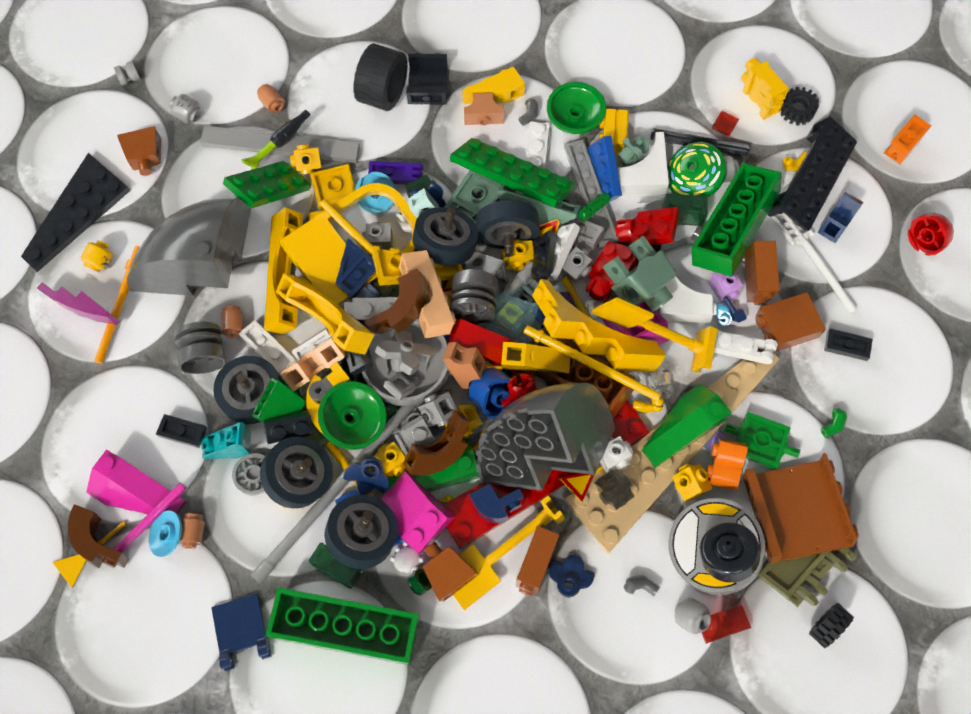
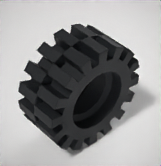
M796 87L795 90L791 88L787 92L780 110L781 116L785 115V121L789 119L790 124L796 122L797 126L800 123L806 125L807 122H811L819 108V99H816L817 95L815 93L811 95L812 90L809 89L807 92L805 87L800 90V87ZM792 103H801L806 109L799 110Z
M836 603L820 617L809 631V635L823 648L829 647L846 631L845 629L850 626L854 616L842 605Z

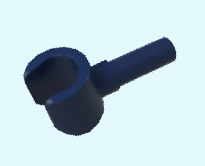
M727 296L724 297L723 300L729 308L731 320L738 323L746 320L747 317L744 310H736Z

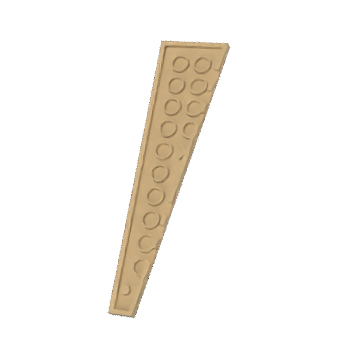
M773 353L774 359L771 364L744 359L707 389L718 394L733 413L774 367L779 358ZM723 423L657 468H654L642 452V449L658 429L657 427L631 447L633 453H631L632 458L627 468L619 472L616 469L608 475L603 469L593 477L582 503L573 493L565 498L564 501L606 553L609 554L673 481L672 476L679 473L678 469L693 459Z

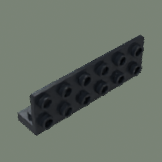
M831 116L813 125L806 137L810 143H813L786 192L777 196L767 214L769 217L785 213L805 232L811 229L857 144V140Z

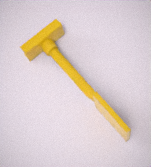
M618 297L592 309V314L626 329L640 325L646 330L687 347L690 351L694 352L691 371L700 373L701 368L711 369L718 330L712 326L697 331L696 339H691L651 321L650 319L654 317L653 313Z
M549 496L541 501L544 509L537 514L533 521L487 557H483L474 544L459 554L479 574V576L453 595L463 610L469 608L502 582L492 569V565L535 532L537 526H546L552 520L559 525L565 520V517L560 510L556 509Z

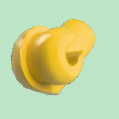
M803 152L797 160H794L792 157H785L782 161V167L786 171H798L807 152Z
M659 397L658 401L652 399V403L634 399L632 407L635 411L644 413L660 412L664 407L662 406L664 400Z

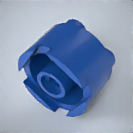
M496 368L485 369L481 379L472 381L468 400L486 416L494 419L503 410L501 400L509 397L508 383L511 377Z

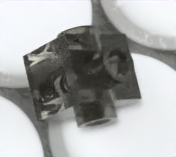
M613 469L594 482L600 492L598 495L606 506L610 504L616 510L626 505L628 501L635 497L630 489L633 487L630 480L625 475L623 477L620 476Z

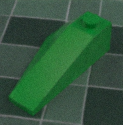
M699 384L679 399L643 447L642 452L653 467L657 468L724 423L732 412L718 394Z
M468 438L464 439L468 443L466 450L458 460L446 469L429 475L410 474L429 492L479 479L476 459ZM394 475L389 478V490L401 475Z

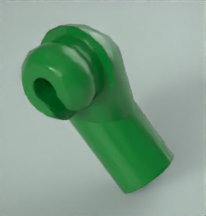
M835 408L831 412L832 423L821 428L824 438L844 430L848 418L844 410Z

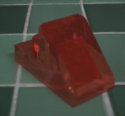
M740 605L710 615L711 623L708 629L701 632L705 644L750 629L751 625L743 606Z

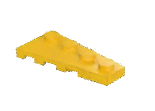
M372 246L371 253L379 286L399 284L397 278L402 276L399 264L401 256L405 252H399V249L395 248L382 250L379 246ZM434 263L435 273L440 277L441 281L453 280V276L463 270L461 264L446 266Z

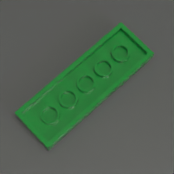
M469 139L450 154L451 162L554 208L575 188V182L568 180V178L515 157L513 154L501 151L495 146L485 144L479 139Z

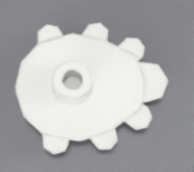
M406 542L403 543V548L396 547L395 556L390 558L395 568L404 573L415 572L419 569V563L424 561V558L420 557L422 553L418 554Z

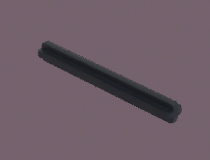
M653 128L650 136L651 140H654L656 132H664V139L667 143L685 146L694 142H705L715 146L723 153L747 156L749 153L748 144Z

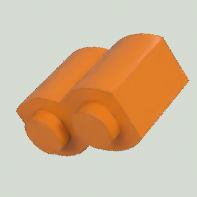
M719 438L717 443H713L711 456H714L712 464H708L706 468L711 485L737 490L748 449L745 443Z

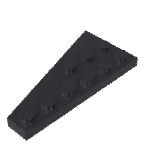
M88 153L22 253V259L36 272L41 270L130 192L128 186Z

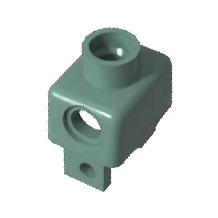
M642 236L628 246L639 261V264L629 272L618 256L605 264L603 269L615 283L611 289L620 299L636 306L645 302L649 309L654 312L673 298V295L665 285L675 278L676 271L663 251L655 252L646 238Z

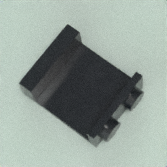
M408 54L409 80L408 86H406L407 103L446 105L447 54Z

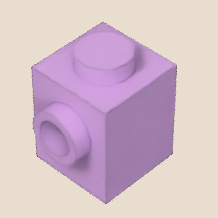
M715 272L709 280V285L721 303L724 302L723 298L726 296L731 302L739 298L744 287L736 273L730 277Z

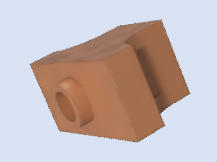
M473 93L472 104L464 107L465 125L483 126L488 124H504V107L494 102L493 93Z
M457 342L448 343L443 361L461 389H468L472 380L481 379L486 361L477 347L465 348Z

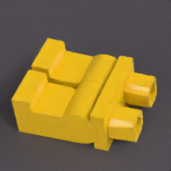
M755 57L746 62L745 68L748 71L742 74L741 80L745 84L743 88L744 94H749V98L758 104L761 108L759 115L765 120L780 112L789 88L773 69L769 67L770 64L767 61L760 63Z

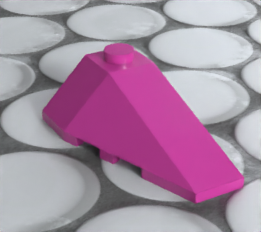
M107 449L92 467L86 493L104 505L147 515L171 492ZM178 497L165 511H174L178 514L186 501Z

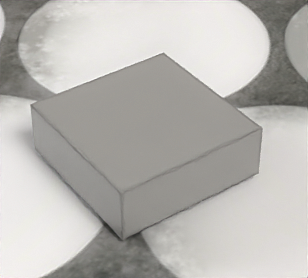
M401 373L386 380L383 386L399 401L413 393L416 388Z

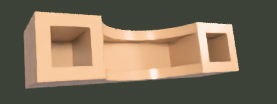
M427 250L402 254L399 264L402 276L418 269L426 279V296L429 303L422 307L418 319L424 337L431 338L450 334L455 324V316L452 311L450 312L448 297L445 293L443 294L441 289V279L435 273L433 259L429 257Z

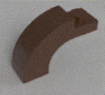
M418 269L397 278L399 295L396 302L389 309L366 319L367 328L376 334L387 332L392 327L399 333L417 319L422 307H424L427 295L425 276Z
M453 411L444 433L435 442L428 445H411L403 462V465L410 474L429 475L437 473L459 459L468 446L463 436L467 433L470 423L462 412Z
M74 504L68 519V535L77 553L97 568H100L102 563L112 568H115L116 565L125 568L129 559L123 553L100 545L97 541L96 532L101 518L94 511Z

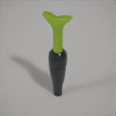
M305 109L300 115L282 125L270 136V142L252 157L241 159L242 163L250 166L251 170L258 168L260 161L275 147L281 148L311 114Z

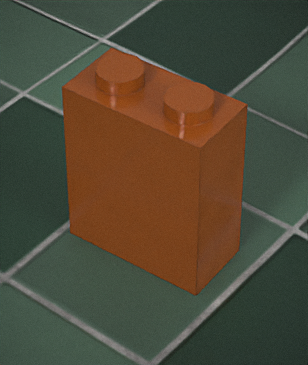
M754 241L744 255L747 302H754V305L767 304L780 291L776 241Z
M808 292L762 306L755 315L756 324L764 333V340L773 339L778 343L775 352L820 338L826 330Z
M539 526L536 527L516 579L515 587L519 588L518 591L527 596L538 594L559 534Z

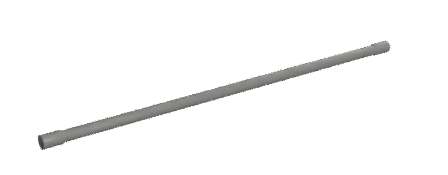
M528 261L518 272L515 279L496 299L495 316L523 284L527 283L531 278L533 262ZM491 321L475 325L485 328ZM417 405L401 406L385 424L380 437L374 443L365 447L349 466L353 463H361L367 457H372ZM346 469L271 554L250 574L258 583L261 584L276 564L350 482L343 479Z

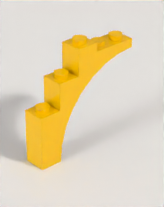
M541 279L534 290L532 297L546 317L543 324L552 338L574 339L583 354L605 355L614 370L656 372L665 359L666 355L656 341L625 335L593 320L569 303L553 287L549 280Z

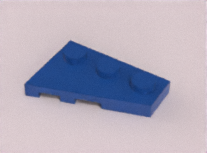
M604 136L587 147V151L602 192L609 194L610 201H613L622 196L612 137Z

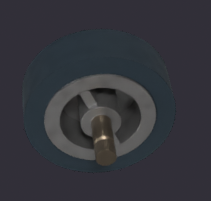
M513 200L494 202L484 206L476 215L478 240L489 247L505 248L506 257L514 255L513 239H520L521 241L532 240L533 242L540 234L539 213L535 207L525 202Z
M437 207L428 209L417 217L412 241L416 251L427 250L429 257L433 259L434 263L453 266L462 264L472 257L478 239V231L474 221L466 214L453 208Z
M242 356L231 360L219 371L214 382V397L218 406L231 420L244 424H256L262 421L251 415L271 378L281 383L282 380L274 366L267 360L257 356Z
M290 437L278 442L266 454L260 467V480L266 494L275 503L292 509L309 506L322 497L328 490L333 476L332 463L327 452L318 443L305 437Z
M368 495L350 496L341 500L332 509L325 527V543L331 555L341 564L355 569L372 568L382 563L389 556L397 540L398 523L393 511L383 501Z

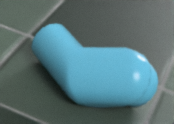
M716 302V317L719 324L723 326L730 324L732 318L728 307Z

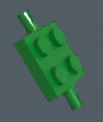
M750 412L746 413L743 424L740 427L728 422L726 423L724 432L736 435V442L747 445L748 449L745 459L776 470L784 454L796 458L800 455L801 449L788 445V434L791 427Z

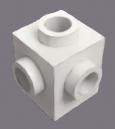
M620 436L616 439L611 437L600 461L607 475L616 469L618 472L622 471L630 465L631 453H633L630 444L627 441L623 442Z

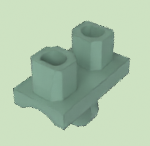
M639 136L632 141L631 145L630 140L626 137L622 141L624 148L618 155L626 167L634 165L644 159L643 154L649 149V141L646 137Z

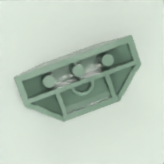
M503 184L497 190V195L501 201H521L535 207L539 213V226L556 219L560 221V225L575 219L581 208L580 205L566 199L554 208Z

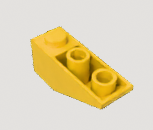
M513 66L500 71L494 76L487 77L481 82L467 86L462 90V102L464 104H472L473 93H493L495 103H509L524 96L525 83Z
M503 342L501 365L505 369L569 374L570 357L550 347Z

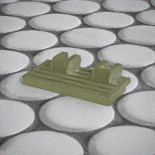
M849 548L835 550L851 562L857 558L856 554ZM833 551L772 564L769 562L759 573V578L797 608L804 600L816 606L819 603L818 599L803 587L805 583L821 595H826L828 590L811 574L822 580L833 566L841 572H845L848 567L843 561L832 554Z

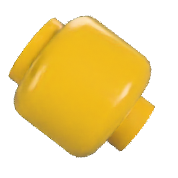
M99 240L96 243H87L81 255V260L84 262L83 266L97 272L106 270L113 257V252L108 249L110 245Z

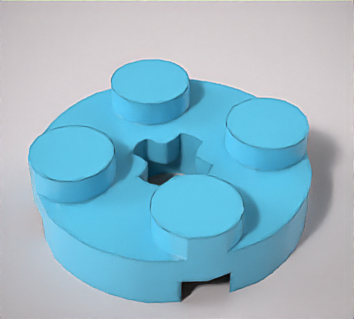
M380 172L368 173V175H365L357 182L355 188L357 190L367 184L380 183L396 190L395 184L391 179ZM373 195L358 202L365 211L373 214L385 213L394 204L389 198L381 195L377 196V198H373Z

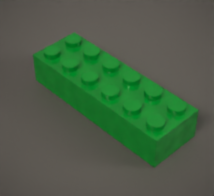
M745 163L741 164L691 248L693 266L726 276H733L781 191L782 172Z
M277 588L265 636L274 640L411 666L420 616L419 614Z

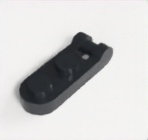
M552 230L545 232L543 237L539 236L533 240L535 251L533 254L531 278L537 283L541 279H548L552 273L557 240L556 234Z

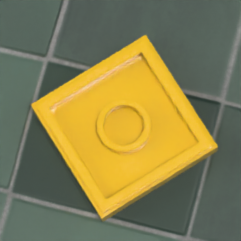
M349 164L310 173L319 210H324L319 205L323 199L334 205L355 191V184Z

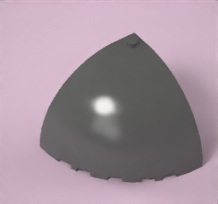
M225 196L202 200L173 213L147 236L138 249L127 276L129 289L133 292L193 296L195 286L228 288L233 261H241L251 208L237 196Z
M564 383L537 389L513 401L491 421L480 437L479 446L476 450V455H478L476 467L477 471H479L478 475L481 483L543 490L552 470L595 475L615 430L612 415L604 396L595 386L588 383Z

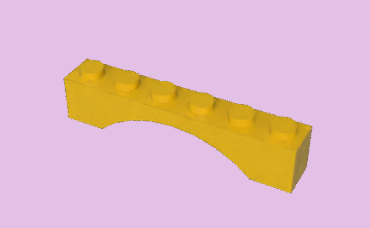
M287 207L274 214L271 218L264 330L279 335H284L297 328L298 313L297 306L287 302L276 293L283 274H290L292 265L291 259L280 245V240L303 224V214Z
M287 273L283 274L276 290L278 295L322 322L332 333V340L343 350L366 354L375 334L305 278Z

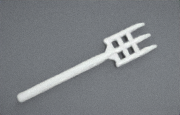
M782 213L787 222L783 224L776 216H772L771 218L790 245L795 243L803 245L847 310L851 313L854 312L856 306L808 241L809 236L814 235L813 230L810 229L802 234L800 231L802 228L796 226L795 222L785 213ZM790 226L792 229L787 231L786 228ZM795 233L797 237L792 238L791 235Z

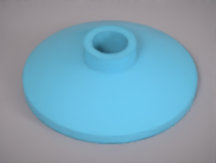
M164 511L151 526L149 547L155 556L166 557L170 555L180 541L182 522L176 512Z

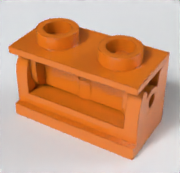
M914 114L891 141L892 144L884 154L901 165L932 125Z

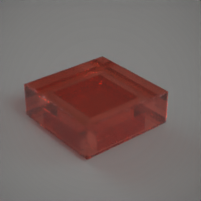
M721 111L712 129L730 137L739 119Z

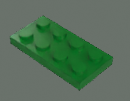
M285 161L224 177L223 185L251 209L309 191L311 183Z

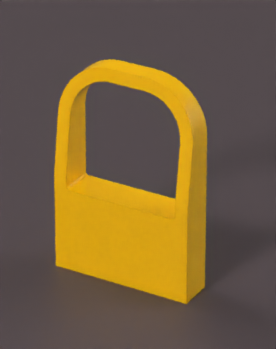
M371 183L361 186L332 205L342 214L365 197L371 195L387 197L397 206L408 221L413 237L417 217L411 212L408 203L402 195L388 185ZM323 211L281 239L280 245L303 277L338 306H341L344 302L351 299L335 285L346 244L330 223L334 218L326 211ZM412 238L407 247L400 252L411 253L415 250ZM376 272L365 283L366 286L369 282L373 284L378 280Z

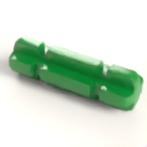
M602 192L579 210L578 218L583 221L588 220L610 202V195Z

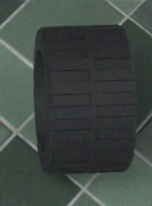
M375 43L367 46L359 59L354 75L353 93L355 99L360 103L384 111L392 110L399 101L405 85L408 70L406 55L403 52Z

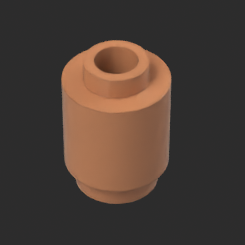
M263 84L258 88V99L270 113H277L283 109L285 100L273 86Z
M225 306L221 312V332L227 338H238L239 333L243 330V313L238 306Z
M187 513L184 515V519H181L182 534L179 543H182L183 548L196 549L197 545L202 544L205 522L202 515Z

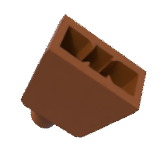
M155 126L117 135L126 160L132 170H139L140 175L148 176L152 173L151 167L161 163V137Z
M433 542L424 549L431 560L423 566V569L440 602H445L479 576L477 571L452 547L442 551L438 544Z

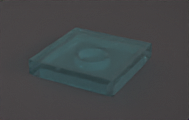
M498 292L495 299V317L487 322L485 329L516 342L527 344L529 336L523 332L527 325L533 327L539 306Z

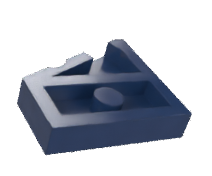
M348 239L335 285L352 299L374 275L376 270L373 259Z

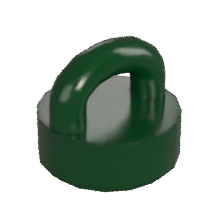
M422 569L416 570L408 577V586L417 595H423L432 588L425 571Z

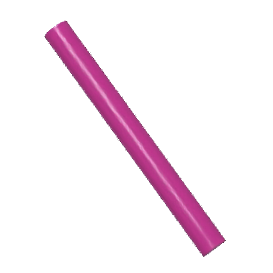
M180 482L113 550L121 553L126 550L187 489L186 486Z

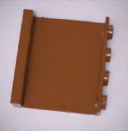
M826 453L822 454L820 461L757 474L754 468L744 471L743 481L755 518L764 535L766 553L770 564L853 547L858 540V529L855 524L851 523L849 517L851 515L850 507L847 502L844 503L841 483L836 481L834 464L832 460H828Z

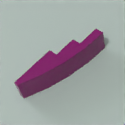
M43 282L37 287L39 291L51 300L79 316L108 324L118 325L120 321L82 291L75 297L63 287L57 292L53 291Z

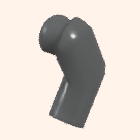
M527 99L525 101V105H527L526 113L518 118L522 126H525L538 116V102L535 99Z
M643 575L629 577L624 584V590L629 594H634L636 590L644 589L652 596H655L660 586Z

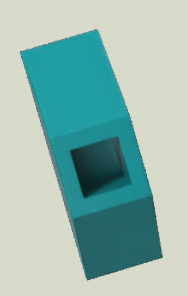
M240 422L205 436L201 445L203 450L202 458L238 459L249 455L250 430L244 423Z

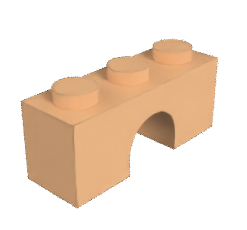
M333 336L288 365L280 373L293 392L310 381L314 375L324 368L328 369L335 362L340 361L346 356L345 351L332 340Z

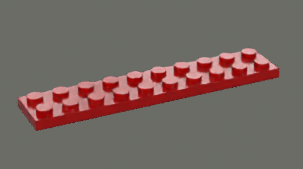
M627 399L613 419L615 430L612 437L616 439L620 436L623 442L627 441L631 446L648 435L650 431ZM552 470L543 490L490 485L498 499L517 489H520L524 496L523 502H521L522 506L512 512L506 511L508 520L566 486L559 477L582 473ZM479 483L444 504L456 516L447 526V529L460 550L505 523H491L482 519L470 501L469 494L488 485L486 483Z

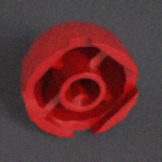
M932 212L922 214L911 222L907 235L910 244L916 251L920 249L925 253L924 255L930 256L940 253L950 245L953 240L954 228L946 216Z

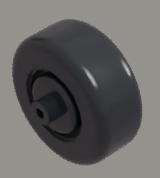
M733 522L717 524L711 527L701 539L699 550L702 564L705 570L719 581L728 583L743 581L750 577L759 566L760 549L758 540L750 529L741 524Z

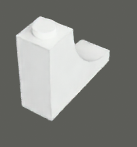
M664 132L655 133L653 148L643 160L631 166L618 168L622 196L666 195L669 182Z
M676 276L665 285L673 295V298L659 308V314L667 322L711 323L712 315H716L717 304L713 302L712 294L696 292L686 287Z

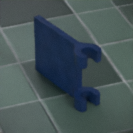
M257 593L211 607L221 669H224L225 672L235 669L231 654L257 646L258 656L262 660L272 657L271 649L265 636L266 631Z

